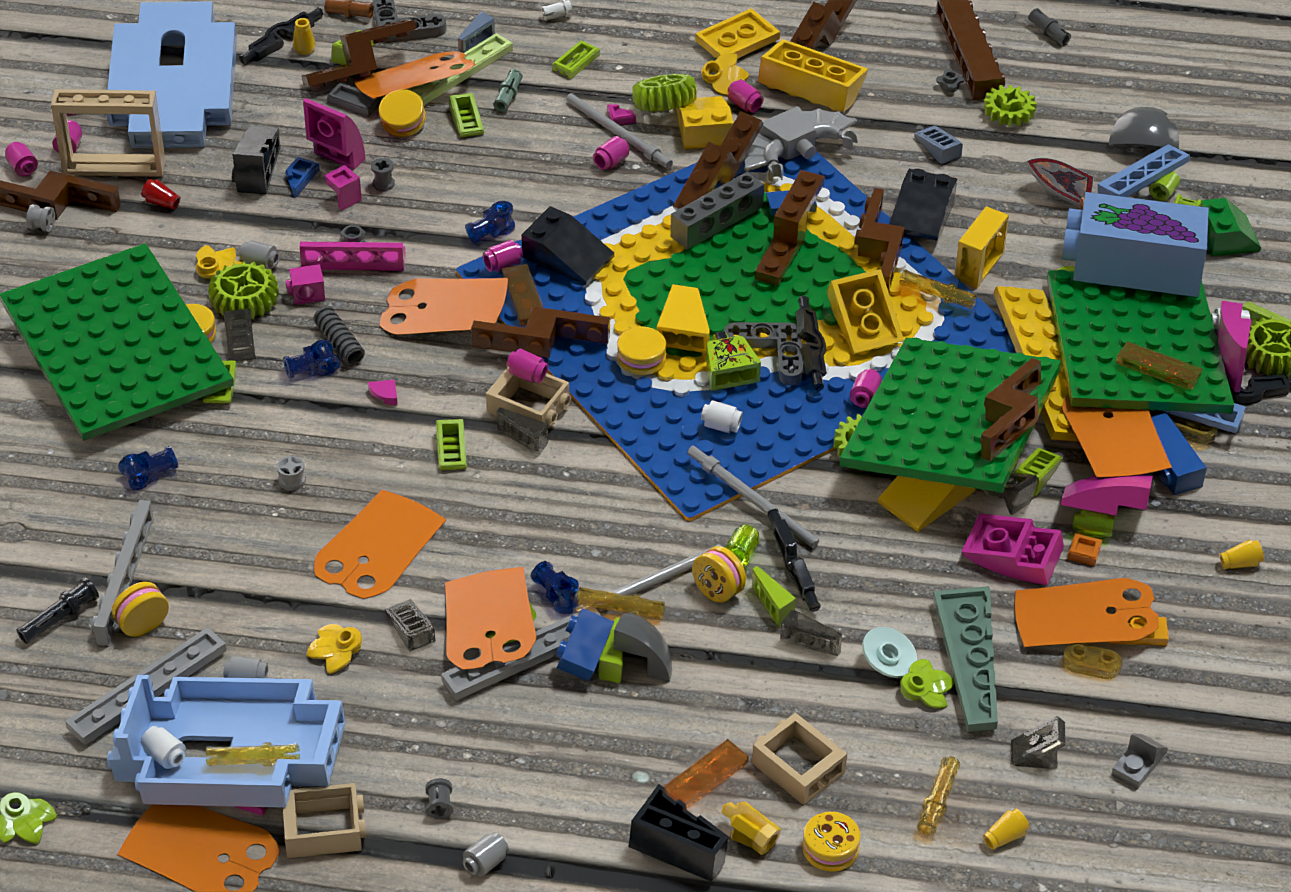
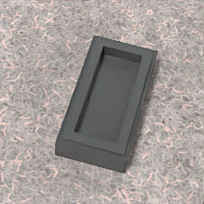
M339 83L327 95V103L369 117L381 102V97L373 99L359 89Z

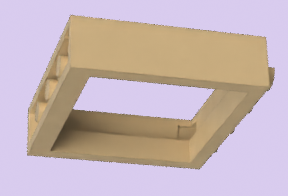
M54 90L51 109L63 174L125 177L163 176L165 153L156 91ZM66 113L149 115L154 155L74 154Z

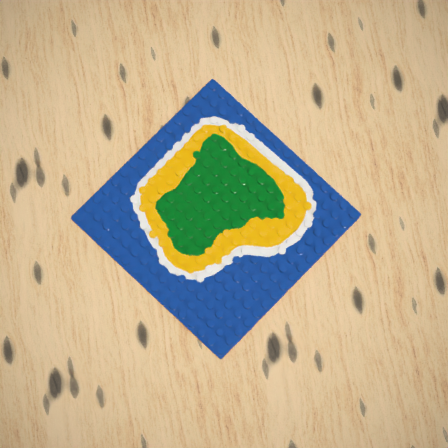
M817 151L810 159L799 155L790 160H785L780 156L778 162L783 165V180L780 177H773V181H769L767 165L749 170V173L764 183L763 207L688 250L670 237L671 213L676 211L673 205L697 162L573 216L614 252L612 260L587 286L524 258H521L520 264L499 272H489L484 264L483 256L456 268V274L460 279L508 278L505 302L498 317V320L503 325L526 328L533 306L610 317V339L608 344L556 337L550 358H541L544 359L545 363H548L547 372L550 375L569 382L571 398L686 521H693L742 496L716 475H710L704 471L702 465L687 454L691 446L694 445L707 456L712 455L721 462L723 468L755 490L836 450L833 447L835 429H838L839 422L846 423L848 416L856 420L857 414H860L862 417L867 409L855 405L850 399V391L857 375L866 369H873L880 374L883 380L903 344L900 343L853 355L834 317L827 295L830 282L874 271L877 268L882 269V267H880L879 259L858 256V245H854L857 229H862L859 228L862 213H867L864 212L867 196ZM744 161L733 179L747 172L744 170ZM800 170L825 176L824 185L815 199L817 211L808 212L805 239L780 284L775 285L755 279V270L773 240L775 215H770L766 193L790 190ZM716 183V185H715V187H714L713 190L717 189L718 187H720V186H722V185L719 184V183ZM882 211L878 223L889 224L891 218ZM904 234L903 247L889 292L904 340L906 337L920 338L927 341H943L954 345H970L975 348L996 349L1002 352L1016 353L1004 320L910 235ZM522 239L515 243H518L522 249ZM673 284L698 288L710 330V341H712L714 334L721 331L724 332L728 324L735 322L794 323L797 325L795 312L799 309L798 298L806 296V298H809L810 309L816 312L819 331L826 343L824 361L827 374L822 378L824 389L821 391L813 390L812 378L806 375L803 362L802 381L796 385H785L778 377L777 348H752L761 361L760 382L711 391L706 353L666 347V361L660 370L648 375H635L625 371L617 361V341L624 331L633 327H650L657 330V324ZM765 333L756 334L759 338L768 337ZM786 335L787 341H791V335ZM801 339V343L803 345L806 341ZM791 351L783 353L786 356L796 355V353ZM788 367L789 373H793V367ZM713 400L737 407L738 411L743 412L738 432L730 431V433L705 427V421L701 420L704 405H710V402Z

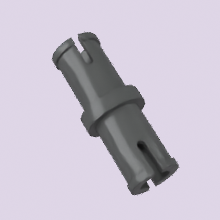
M1039 8L1033 9L1030 12L1028 20L1041 29V33L1045 36H1050L1060 46L1066 45L1070 41L1071 34L1060 27L1057 20L1049 18Z

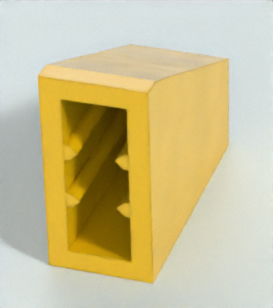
M672 285L657 324V331L664 336L666 347L706 353V345L710 341V330L698 288Z

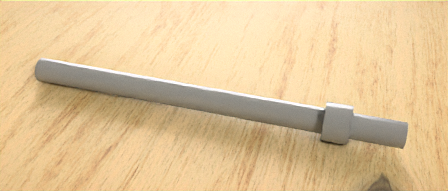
M572 93L566 97V101L644 153V157L651 162L656 161L666 169L672 167L673 161L663 155L661 150L653 144L648 145Z
M694 445L689 448L687 454L700 463L704 471L710 475H716L767 514L771 509H778L723 468L721 462L712 455L707 456ZM778 509L781 518L786 520L791 533L814 549L820 540Z
M709 549L612 592L593 596L591 601L573 608V613H578L581 608L587 609L591 606H594L599 613L607 610L611 604L691 569L694 560Z

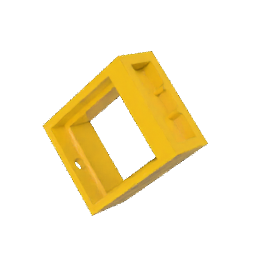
M986 206L958 241L955 277L962 283L978 288L1002 257L1006 243L1008 214Z

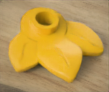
M725 53L720 55L716 61H708L701 70L702 79L712 84L713 89L722 95H728L727 90L732 82L740 79L746 81L749 78V73L736 65L737 54Z
M205 245L196 253L198 261L196 273L206 279H211V277L215 276L217 270L222 271L224 265L231 267L233 262L237 265L243 263L236 260V250L234 247L215 252L210 246Z
M338 624L325 625L318 629L320 638L310 644L306 656L312 659H326L327 673H335L349 664L352 655L361 649L362 634L355 627L343 628Z

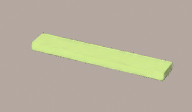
M496 33L464 53L466 55L464 59H472L476 64L471 69L455 76L405 90L418 94L423 101V105L512 51L513 43ZM456 64L451 66L450 69H460L465 65Z

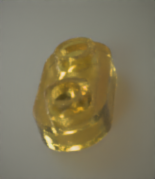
M1167 413L1185 438L1205 444L1211 443L1216 439L1218 428Z
M1075 643L1065 648L1063 665L1074 673L1102 679H1113L1120 674L1122 659L1115 651Z

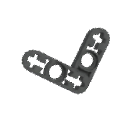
M372 0L377 26L412 19L414 20L415 27H417L415 30L409 31L410 35L405 37L387 36V41L385 42L438 37L444 35L447 31L446 18L442 15L433 14L398 18L394 0Z
M735 322L725 327L724 332L727 333L728 338L735 337L734 335L743 336L751 348H777L778 377L783 384L796 385L802 381L803 358L800 351L802 343L801 338L797 334L796 324ZM765 333L768 337L759 338L756 334ZM786 335H791V341H787ZM791 351L796 353V355L786 356L783 353ZM788 367H793V373H789Z

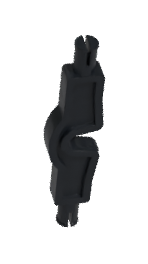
M317 7L309 13L303 11L288 21L271 26L264 36L248 45L249 51L239 56L240 62L245 65L254 58L261 60L283 48L284 40L280 36L293 40L295 21L300 18L308 19L311 28L314 27V21L323 16L322 9Z
M801 296L798 298L799 309L795 312L797 334L806 342L801 346L800 351L805 373L812 378L813 390L821 391L824 389L822 378L827 374L824 361L826 343L819 331L816 312L810 309L809 298Z
M1285 375L1251 377L1248 380L1249 389L1241 387L1240 392H1234L1230 387L1233 402L1237 404H1252L1266 397L1288 395L1289 389H1291V379H1287Z
M771 509L768 511L767 516L773 526V535L782 553L788 574L795 582L802 600H806L809 610L811 612L818 611L821 605L815 595V585L804 559L797 558V543L786 520L781 518L778 509Z

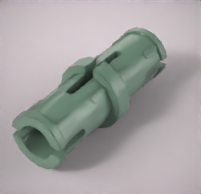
M509 70L507 78L500 84L499 93L493 103L497 111H507L511 100L516 97L518 93L517 88L523 78L519 70Z

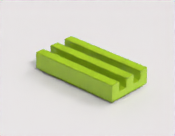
M580 40L552 64V71L557 72L560 70L561 75L564 76L567 73L568 78L572 79L600 56V49Z

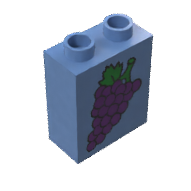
M1086 192L1083 210L1069 208L1061 260L1076 261L1073 277L1075 281L1199 297L1207 251L1209 208Z

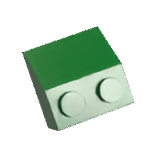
M1227 198L1201 200L1200 207L1209 208L1207 247L1211 256L1261 251V245L1247 215Z

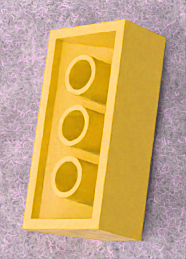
M782 39L761 57L758 82L770 89H779L787 92L790 96L807 99L813 104L830 107L833 111L845 112L854 104L868 73V68Z

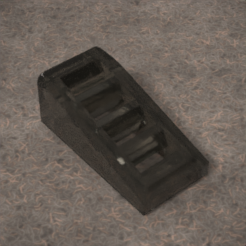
M250 310L226 311L224 313L229 361L256 359ZM249 347L248 349L233 350L234 348Z
M501 407L498 408V430L530 451L540 455L548 444V424Z
M411 599L385 609V614L409 652L436 642L433 625Z
M792 609L781 623L780 641L839 656L841 653L842 633Z

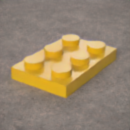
M752 8L695 33V41L716 59L725 53L737 54L738 59L780 39V31Z

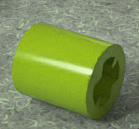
M1172 171L1154 181L1149 186L1151 196L1158 201H1166L1180 185V177L1176 172Z

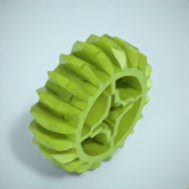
M688 74L658 75L638 81L632 86V99L635 108L641 111L671 110L687 106L697 99V85L694 77Z
M245 261L238 265L233 262L231 267L224 265L222 271L217 270L216 275L211 277L208 288L209 302L216 313H221L223 318L230 316L232 321L236 318H241L242 321L245 318L254 320V317L257 315L263 317L264 312H271L272 306L276 305L279 294L278 282L271 269H265L264 264L256 266L255 262L246 264Z
M1272 316L1269 320L1262 317L1258 322L1252 320L1245 359L1248 369L1255 368L1257 374L1263 372L1267 376L1285 375L1289 378L1291 375V321L1285 322L1282 318L1274 320Z

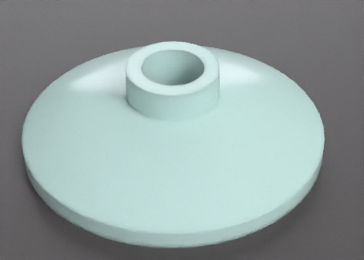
M873 628L863 639L862 649L866 660L876 671L885 676L901 678L906 673H909L910 665L917 661V653L911 641L904 634L893 628Z

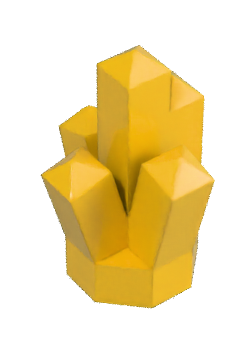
M746 801L738 802L737 806L732 802L723 804L721 813L731 820L730 826L735 828L731 832L732 840L753 848L760 855L766 854L774 846L780 837V827Z

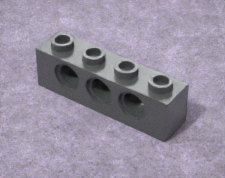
M747 171L671 213L670 237L688 250L761 209L764 202V183Z

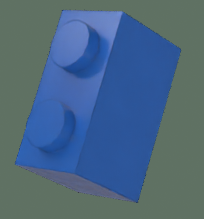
M581 608L577 617L572 615L565 630L570 633L567 642L561 641L555 655L560 658L556 668L589 681L595 671L614 621L584 608Z

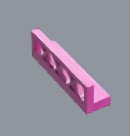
M300 241L299 244L301 267L320 264L321 270L404 271L406 251L403 243Z

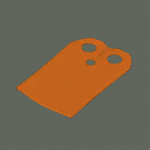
M460 51L442 52L360 77L353 81L361 92L374 99L396 90H404L461 74L476 64L472 59H464L466 55ZM447 55L454 56L453 59L447 61L439 60L441 57ZM456 64L465 65L460 69H450L451 66ZM438 66L436 69H430L431 67Z
M417 278L406 281L392 288L386 300L389 303V307L382 313L379 326L392 334L403 335L471 330L474 320L496 323L505 302L508 278ZM405 289L414 290L415 293L410 299L402 300L399 298L401 291ZM420 303L427 304V306L424 309L418 308V305ZM403 313L406 315L405 321L400 324H392L390 322L391 317L395 314Z
M1067 394L1062 404V410L1074 430L1096 477L1132 476L1172 468L1158 437L1149 410L1099 407L1080 408L1071 406L1069 394ZM1106 411L1111 412L1113 417L1106 418L1103 416V413Z
M381 490L351 522L317 553L314 562L315 576L329 584H341L345 587L347 593L363 599L381 594L394 585L420 550L447 519L416 501ZM361 556H366L369 558V561L362 564L358 559ZM332 560H338L343 563V569L338 573H329L326 571L325 566ZM369 575L375 579V584L371 588L363 589L358 586L357 580L362 576Z
M524 567L486 571L445 582L447 612L446 654L454 665L463 670L484 667L492 661L506 663L525 657L536 641V631L528 599ZM488 631L496 633L492 638L485 637V634ZM510 640H517L521 643L520 648L515 652L508 653L502 649L504 643ZM470 648H479L481 650L480 657L471 661L464 659L463 654Z
M1116 578L1063 586L1015 590V616L1024 647L1136 641L1150 635L1159 628L1158 613L1151 609V603L1155 600L1151 587L1133 579ZM1127 589H1136L1140 591L1141 597L1136 601H1128L1123 598V592ZM1114 607L1117 611L1114 614H1108L1106 609ZM1133 616H1141L1146 619L1147 624L1143 628H1132L1129 626L1128 620Z
M152 804L133 826L117 855L157 872L195 892H253L260 884L258 882L260 873L272 867L280 850L272 835L260 827L198 805ZM253 844H261L266 848L265 856L258 860L250 859L246 851ZM221 854H228L230 858L227 862L222 863L218 861V857ZM231 875L241 876L244 880L243 887L237 891L226 889L224 881L227 877Z

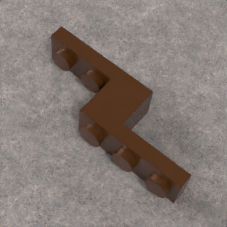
M828 0L825 6L813 1L790 42L815 50L819 41L831 46L857 0Z
M405 19L341 35L340 39L346 64L301 75L303 85L311 86L312 89L325 87V82L334 80V83L348 81V76L357 75V78L371 75L370 71L377 69L371 40L373 44L387 41V36L395 35L396 38L410 35L409 31L416 29L414 20Z
M740 111L721 146L708 142L673 205L676 211L713 191L716 183L724 185L733 180L764 124L762 120Z
M51 170L36 189L0 180V206L28 212L32 204L39 205L43 209L45 207H52L55 211L56 220H58L71 201L117 212L121 206L118 187Z
M800 170L774 216L773 240L755 270V279L775 285L780 284L805 239L807 214L824 185L825 176Z
M874 188L871 198H866L864 212L867 213H862L859 228L862 229H857L854 245H858V256L880 260L881 271L888 292H890L903 247L904 227L878 223L883 207L884 189Z
M533 306L526 328L474 320L471 327L472 347L506 352H516L518 349H523L536 356L550 358L556 337L608 344L610 339V317Z
M1031 358L985 397V420L994 424L981 434L982 458L992 461L1038 421V397L1032 396L1030 393L1041 384V361Z

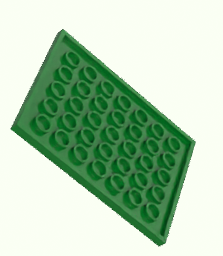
M146 243L0 293V302L83 441L234 386L232 375Z
M1063 269L1048 270L1047 284L1071 406L1233 413L1234 402L1202 281L1199 297L1075 281L1073 280L1074 271Z
M906 337L840 456V466L1002 493L1035 424L992 461L982 458L981 434L994 424L985 420V397L1016 372L1020 366H1023L1031 358L1041 361V384L1030 395L1038 397L1039 416L1061 370V360Z

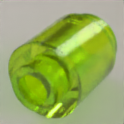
M1081 509L1080 513H1074L1072 529H1077V534L1100 539H1104V536L1111 537L1114 515Z
M743 524L733 531L725 548L733 552L744 566L748 564L759 545V532L753 526Z

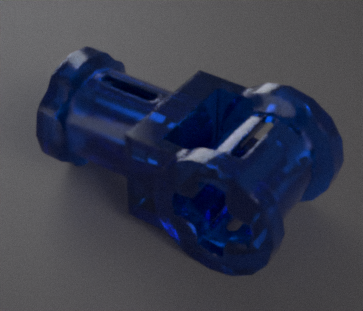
M508 201L495 202L491 208L482 212L483 218L473 223L465 224L466 233L475 244L489 234L494 238L499 235L509 234L515 229V222L512 219L513 205Z
M319 340L310 346L303 347V354L283 357L284 367L289 379L294 378L297 374L308 371L311 376L319 374L328 375L334 373L340 367V360L338 356L333 354V346L328 340Z
M170 446L153 455H149L147 451L139 454H129L123 457L118 464L121 474L126 475L128 485L133 490H141L151 482L159 480L158 473L178 468L177 458Z
M542 561L535 566L531 572V580L546 589V598L554 604V609L558 613L572 614L573 608L579 606V600L576 597V593L579 590V582L575 578L566 575L563 571L556 573L550 562Z

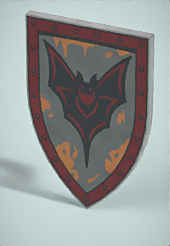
M1034 158L1025 162L1031 174L1046 188L1048 196L1056 195L1079 207L1080 199L1085 198V193H1092L1094 177L1067 163L1051 158Z

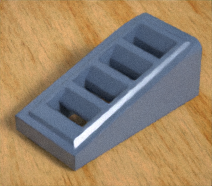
M484 12L478 14L458 37V51L465 53L494 35V18Z
M937 126L914 133V137L940 164L962 156L963 144Z

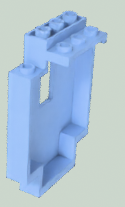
M140 2L138 23L114 24L107 90L156 91L164 148L205 147L207 125H231L237 49L235 22H215L213 2ZM185 45L183 65L160 66L161 46ZM106 114L109 126H128L131 148H153L149 115Z
M137 675L134 686L130 687L128 692L127 706L121 711L119 729L114 731V747L112 751L108 752L107 765L109 769H112L115 781L135 782L136 791H140L143 804L286 808L292 786H329L346 724L342 701L316 700L312 679L173 677L170 688L165 690L164 697H155L150 676ZM152 726H157L158 728H165L181 742L205 740L232 741L227 758L185 757L177 767L165 769L152 756L144 752L140 741L146 730Z

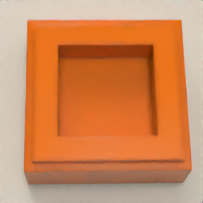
M1075 533L1068 553V560L1095 566L1102 540Z

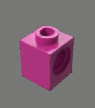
M320 264L289 269L290 279L285 280L288 295H293L295 305L326 301Z

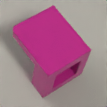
M346 165L325 175V183L337 193L338 207L341 210L362 200L360 177Z

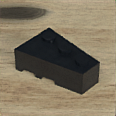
M250 125L232 154L234 164L232 182H236L237 192L267 194L281 147L279 128Z
M658 784L631 820L628 847L712 882L725 863L729 836L701 815L698 817L693 815L686 809V804L683 801L672 799L665 793L666 788Z

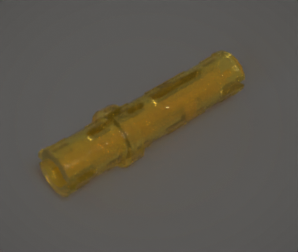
M907 269L901 274L900 278L904 279L899 281L901 286L941 298L944 303L950 304L952 302L970 310L976 304V301L973 299H977V294L959 289L956 284L950 283L948 285L910 272Z
M581 586L577 594V605L628 614L631 612L639 616L658 620L663 618L664 601L640 598V595L637 594L626 596Z
M265 742L262 746H209L206 749V756L217 755L218 757H210L206 759L207 766L263 764L264 767H269L276 763L277 759L299 760L300 754L287 753H296L300 749L298 744L272 745L271 742Z
M945 756L942 758L930 794L923 801V813L917 824V829L924 835L930 836V833L934 835L941 816L946 813V801L960 768V762L955 757L948 756L946 758Z

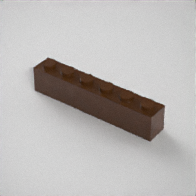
M937 0V18L961 74L965 77V83L972 99H985L986 93H991L992 88L999 90L1000 85L1005 87L1004 73L1000 72L998 60L993 57L992 46L986 41L985 30L981 29L979 17L974 14L972 1Z

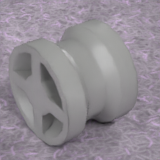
M30 205L26 216L27 228L32 230L41 228L42 231L50 232L55 221L54 208L45 207L43 209L39 205Z
M287 456L280 459L277 463L278 483L283 489L288 491L298 490L306 483L305 466L301 458Z

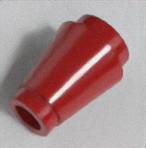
M149 179L142 188L141 196L148 203L173 210L180 203L181 197L158 179Z

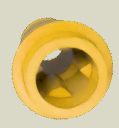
M305 18L295 21L292 43L293 48L300 55L312 53L316 46L309 20Z
M1249 539L1219 554L1224 570L1229 568L1258 566V563L1264 562L1263 550L1258 540L1251 541Z
M1016 808L1012 811L1007 810L983 834V839L990 849L995 850L1025 836L1026 831L1030 829V825L1020 810Z

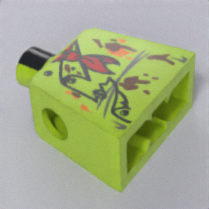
M722 331L714 334L712 341H709L706 345V364L711 391L760 382L761 361L743 336L728 338L727 333Z

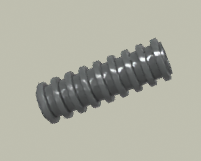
M323 306L319 308L313 317L316 325L346 365L358 364L365 355L363 347L333 307Z

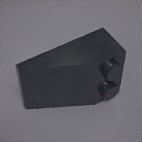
M909 168L902 182L889 224L904 227V234L938 241L954 205L958 179L947 174H934L923 169Z
M551 206L521 234L522 258L586 286L614 257V252L572 215Z

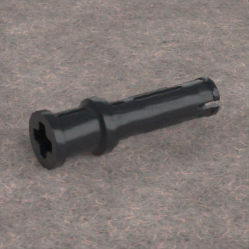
M83 577L80 580V584L68 592L63 591L57 602L40 612L23 626L17 628L16 632L19 638L25 644H28L68 614L76 615L83 605L90 600L95 601L99 598L96 587L89 579Z

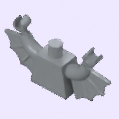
M798 106L763 121L764 124L743 160L745 163L744 170L749 171L767 165L769 181H773V177H780L783 180V165L779 164L778 158L781 156L785 160H790L802 155L806 159H810L816 153V139H842L844 148L852 149L853 142L858 143L855 131H842L856 123L857 119L846 117L840 111L827 112L820 108L813 111H802Z

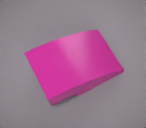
M307 98L303 100L306 139L313 142L314 153L355 170L366 157L363 140L354 121L346 114Z
M1222 301L1217 330L1218 347L1229 386L1234 392H1240L1251 319L1241 318L1243 303Z
M1153 475L1091 476L1065 486L1061 505L1111 515L1117 514L1118 505L1146 510Z
M979 514L963 547L962 556L1001 575L1030 583L1048 585L1063 551L1064 543L1061 530L1036 528L1032 519Z

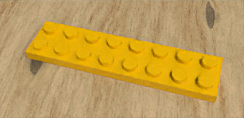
M996 286L993 295L1016 353L1061 360V370L1040 412L1052 440L1079 442L1062 410V404L1068 394L1054 315L1044 291Z

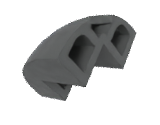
M1136 107L1126 111L1117 120L1110 135L1109 145L1120 149L1143 147L1157 151L1169 144L1179 149V136L1176 125L1169 121L1165 111L1153 107Z
M631 612L629 614L624 613L614 629V649L647 657V677L670 682L672 660L665 639L657 628L643 617Z

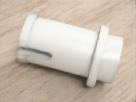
M561 0L559 3L541 7V11H544L542 16L545 21L562 16L567 18L569 14L573 13L569 0Z

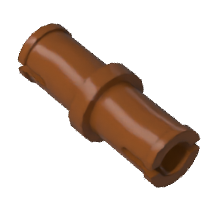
M325 0L324 9L326 13L344 14L345 17L350 18L352 15L372 18L374 6L372 3L355 2L354 0Z

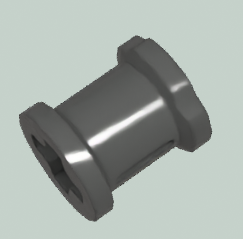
M379 158L371 164V170L374 173L372 185L378 191L390 190L395 185V180L392 178L394 164L390 159Z
M436 778L427 782L425 785L426 794L429 796V804L426 806L427 815L435 819L448 818L454 812L453 804L450 802L452 783L443 778Z

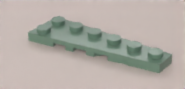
M990 587L934 591L933 601L967 732L997 729L998 718L993 661L994 648L992 643Z

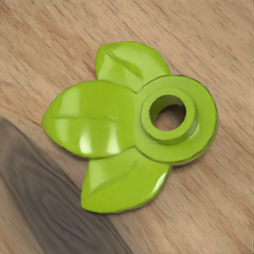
M920 659L913 662L909 667V673L902 677L900 690L903 696L909 700L917 701L920 699L931 708H946L947 701L943 694L953 687L954 680L948 673L942 670H933L929 660Z
M13 792L5 795L0 801V840L2 843H6L17 835L27 842L39 844L43 832V823L51 822L57 818L54 808L42 799H28L22 793ZM18 803L21 807L12 809L10 804Z

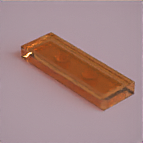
M523 264L502 268L503 278H508L507 290L520 326H526L532 307L543 308L528 265Z
M1126 342L1117 355L1116 360L1117 364L1190 390L1193 389L1201 377L1203 368L1130 342Z
M727 739L664 786L666 788L665 793L675 801L679 799L686 804V809H688L745 766L749 761V756Z

